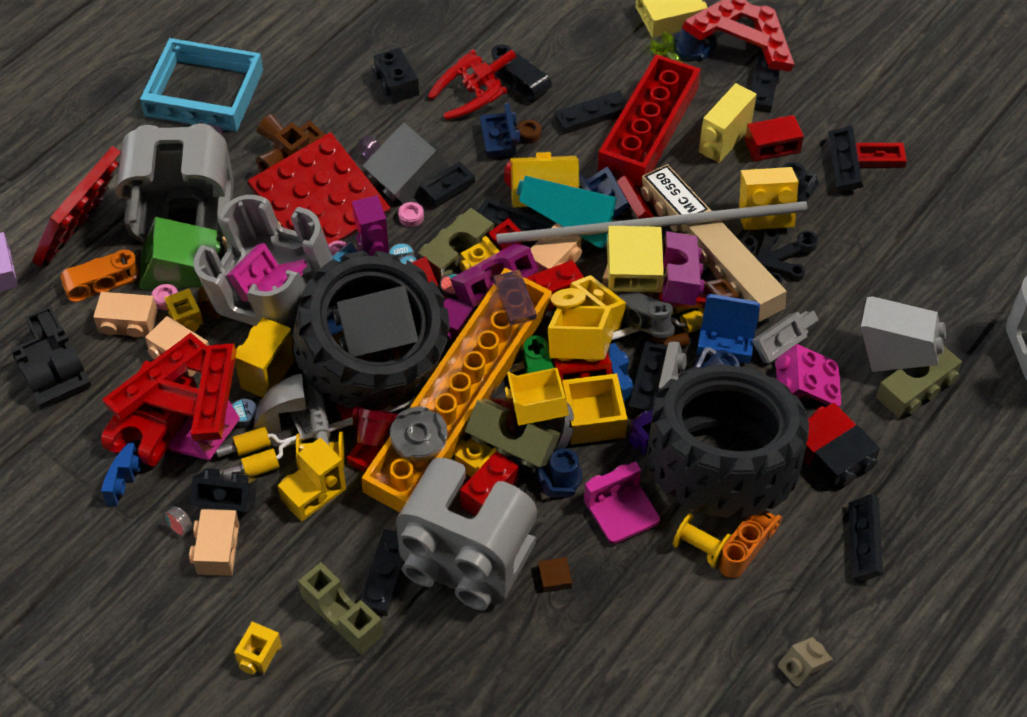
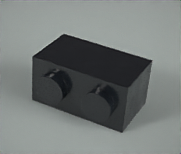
M856 425L817 450L811 467L832 490H835L841 485H849L856 478V475L862 471L868 472L874 468L878 462L877 457L880 447L859 425Z

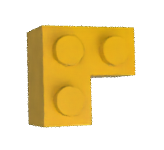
M321 437L302 448L301 452L298 453L300 469L294 474L287 475L278 484L281 501L301 522L346 490L342 459Z

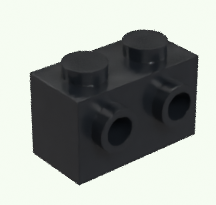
M400 47L373 55L374 66L371 67L372 74L375 80L380 81L384 96L388 95L393 104L419 96V78Z
M204 469L203 472L192 477L190 506L247 512L255 507L257 478H249V473L232 472L231 475H223L219 469Z

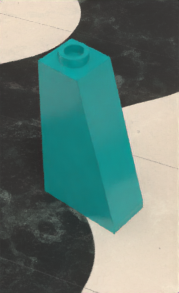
M525 176L524 180H520L517 188L520 202L563 227L612 222L618 198L531 176ZM608 233L582 235L580 237L597 247L605 248Z

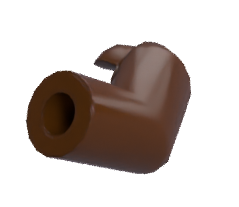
M686 332L666 338H657L650 335L653 343L668 346L670 342H679L681 347L690 344Z

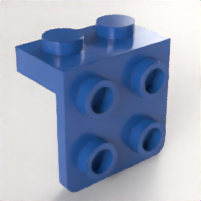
M707 295L696 355H699L704 348L710 347L715 351L726 350L733 354L739 363L750 364L753 350L752 339L755 337L760 304L756 301L727 296Z

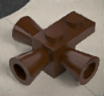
M269 114L261 120L256 131L261 136L274 142V149L256 157V164L260 171L263 172L326 134L310 120L300 128L293 122L283 128L274 114Z

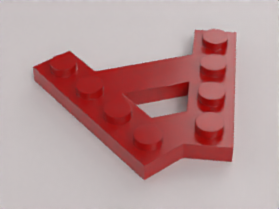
M721 0L686 19L682 26V29L700 41L720 30L762 47L768 67L771 69L791 72L794 66L775 9L771 7L754 6L746 0ZM743 16L753 21L755 29L738 23L736 20Z
M190 332L104 397L102 401L120 420H123L142 404H148L193 417L190 433L193 441L222 439L237 353L234 343L207 346ZM187 370L202 373L199 389L172 381Z

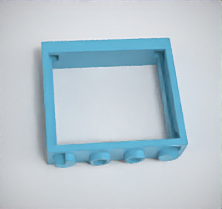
M169 38L140 98L144 116L193 125L207 124L216 129L237 132L263 72L261 54ZM177 61L247 73L232 107L163 96L162 93Z

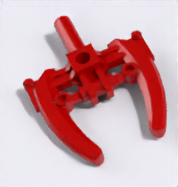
M472 49L439 78L428 94L430 100H434L458 75L464 78L462 83L469 93L474 92L477 98L469 103L444 113L445 120L470 114L507 93L505 87L501 88L500 80H495L494 73L517 58L512 49L489 66L480 56H476V51ZM469 68H472L474 71L471 75L466 71ZM482 85L488 88L485 92L480 89Z

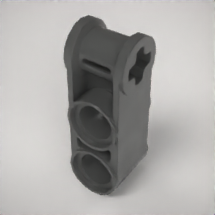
M619 292L616 294L626 302L622 323L657 338H666L674 334L675 327L671 323L672 305L638 292Z

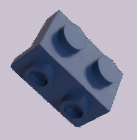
M509 103L504 104V113L480 115L486 157L516 155V145H520L519 130H514V127L517 126L516 114L511 112Z
M608 166L587 180L582 174L579 175L581 183L579 188L618 197L613 218L631 207Z

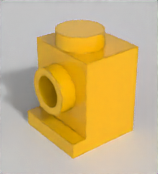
M485 236L482 238V242L460 253V269L463 272L500 251Z
M189 288L164 297L171 319L192 332H195L199 325L203 324L200 309ZM184 302H187L186 304L180 305V306H178V307H174V306H176V305H179V304H182V303H184Z
M471 438L468 441L461 440L454 451L455 461L463 464L465 473L472 477L496 452L497 448L494 447L492 449L487 445L475 442Z
M251 622L234 652L239 668L251 675H254L256 671L264 674L277 650L280 651L282 647L280 635L274 630Z

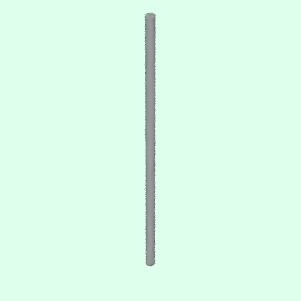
M804 201L496 234V240L498 245L608 233V226L667 227L807 212V203Z

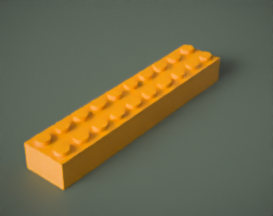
M504 268L410 406L426 407L434 413L436 411L442 416L447 426V441L444 449L438 456L428 461L415 462L407 460L395 451L391 444L390 435L362 476L363 493L400 513L430 462L436 458L451 460L455 454L454 451L457 444L464 440L468 434L464 431L477 400L488 399L493 396L523 350L525 340L533 335L550 309L552 291Z

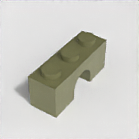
M470 208L464 214H460L449 227L442 229L430 243L424 244L418 252V259L427 257L436 281L441 284L444 277L454 275L459 270V253L454 250L459 248L469 249L482 242V238L485 236L492 242L489 238V232L494 229V223Z
M944 346V353L940 354L938 365L915 367L914 370L921 378L911 377L902 369H898L880 383L876 398L899 419L907 413L913 414L919 409L923 401L926 399L932 400L938 395L942 387L946 384L951 386L960 376L958 372L962 361Z
M486 398L477 400L464 431L472 435V440L483 445L490 443L497 447V452L509 457L515 455L522 459L521 462L524 465L534 469L549 463L561 433L535 422L527 424L520 438L515 437L508 431L506 424L510 409Z
M321 562L298 580L301 598L361 655L384 636L382 619L362 600L355 604L344 592L341 581Z

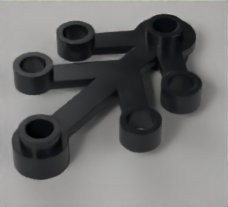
M776 228L765 229L763 243L756 259L765 268L787 273L791 280L801 281L805 274L803 265L790 264L779 260L799 252L810 254L817 247V235L812 231H802L798 234L795 243L771 252L773 244L778 242L779 231ZM753 236L742 238L741 243L751 253L754 252L757 240ZM770 273L782 285V276L779 273Z

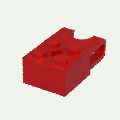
M145 360L140 370L151 362ZM182 374L172 381L197 388L194 377ZM142 404L123 420L113 415L102 433V446L105 450L118 453L128 443L135 440L141 441L138 454L142 463L156 466L167 450L168 444L187 418V415Z

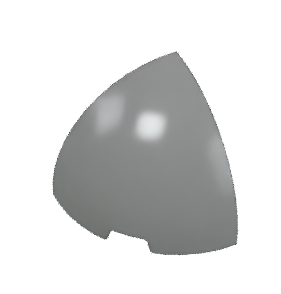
M296 374L283 379L264 395L255 414L254 430L265 426L267 433L282 432L280 413L306 410L307 403L303 374Z

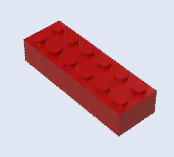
M656 54L599 150L597 172L608 166L616 179H620L625 175L636 186L642 187V176L654 170L698 91L701 69Z

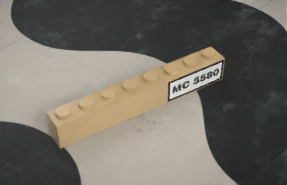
M668 164L642 176L641 194L645 201H649L655 207L660 217L711 211ZM721 221L670 226L674 232L697 236L698 247L702 248L700 261L713 271L717 280L725 279L739 295L738 299L756 301L760 304L758 322L785 309L787 291Z

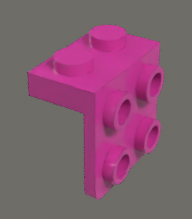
M262 243L251 250L226 276L243 302L249 301L247 293L252 284H256L259 291H272L273 286L276 285L279 288L288 280L286 276L287 270L300 273L302 276V271L308 264L303 259L278 265L265 243Z
M799 344L794 345L776 358L777 380L786 385L792 395L798 398L805 395L828 406L833 402L838 407L841 405L839 365L836 361Z
M228 400L222 439L193 441L190 435L193 417L189 416L172 438L168 447L172 452L210 460L240 420V417Z
M637 462L629 465H620L613 472L603 476H595L585 483L584 502L611 544H617L657 526L660 522L658 513L640 487L641 469Z

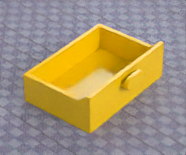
M538 152L536 157L510 158L513 207H529L520 202V195H517L519 181L524 180L525 176L579 188V159L576 156L551 157V152Z
M558 368L518 376L507 372L510 389L505 387L507 399H513L518 426L569 416Z

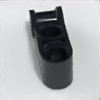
M505 44L494 46L491 50L493 62L509 52L511 48ZM514 51L517 58L494 74L504 80L510 87L520 92L527 100L534 101L551 88V80L544 71L539 70L529 60Z

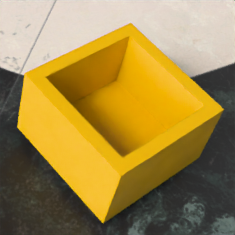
M792 167L741 170L739 208L797 202L798 180ZM796 213L742 218L740 220L744 230L795 227Z
M612 306L557 307L548 326L550 358H558L561 361L585 359L589 362L604 360L613 338Z
M262 317L260 322L251 328L247 340L236 349L235 364L241 389L263 398L275 384L286 377L296 362L293 352L294 341L291 328L265 317Z
M617 373L562 380L566 401L571 406L574 419L570 421L569 428H573L570 438L571 445L626 438L628 419Z

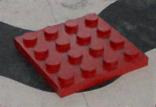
M331 132L252 177L247 183L255 195L269 200L277 221L281 223L283 228L295 231L291 216L297 207L313 212L319 219L328 244L333 241H344L358 232L353 217L352 201L378 195L384 214H388L391 209Z
M112 146L53 213L31 262L40 267L45 261L50 263L58 254V248L61 244L66 245L72 238L74 229L77 226L81 227L85 223L91 209H97L104 199L103 196L109 188V183L115 176L113 175L119 167L117 160L121 151Z

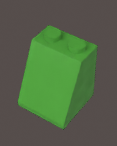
M155 217L142 246L139 289H155L162 284H170L176 288L202 287L203 285L194 268V257L201 245L214 248L218 255L220 242L216 241L217 230Z

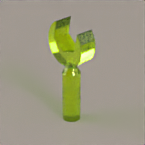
M662 32L661 39L666 43H657L651 38L650 48L655 54L666 55L667 58L682 62L675 51H673L674 37L671 34Z

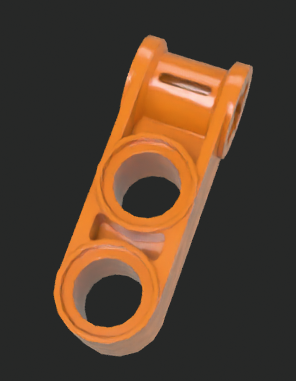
M119 250L102 258H96L90 262L65 269L61 273L60 279L67 298L72 302H79L101 292H108L114 288L137 281L140 277V270L135 265L136 258L134 253L130 250ZM122 257H124L126 264H123Z
M767 510L759 515L746 517L723 546L718 563L720 572L729 578H736L742 575L767 540L777 531L783 517L779 514L775 516Z

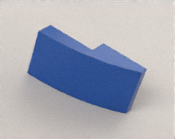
M612 343L610 344L609 358L612 362V374L617 373L625 405L630 402L633 390L632 380L627 375L629 359L624 351H620L617 345Z
M128 443L121 450L106 474L101 490L106 506H118L120 495L123 496L125 493V482H134L136 472L141 470L142 461L137 454L134 443Z

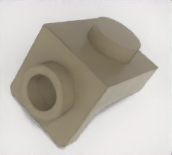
M811 637L792 645L778 663V667L798 687L805 682L810 674L826 668L833 658L825 651L821 643Z

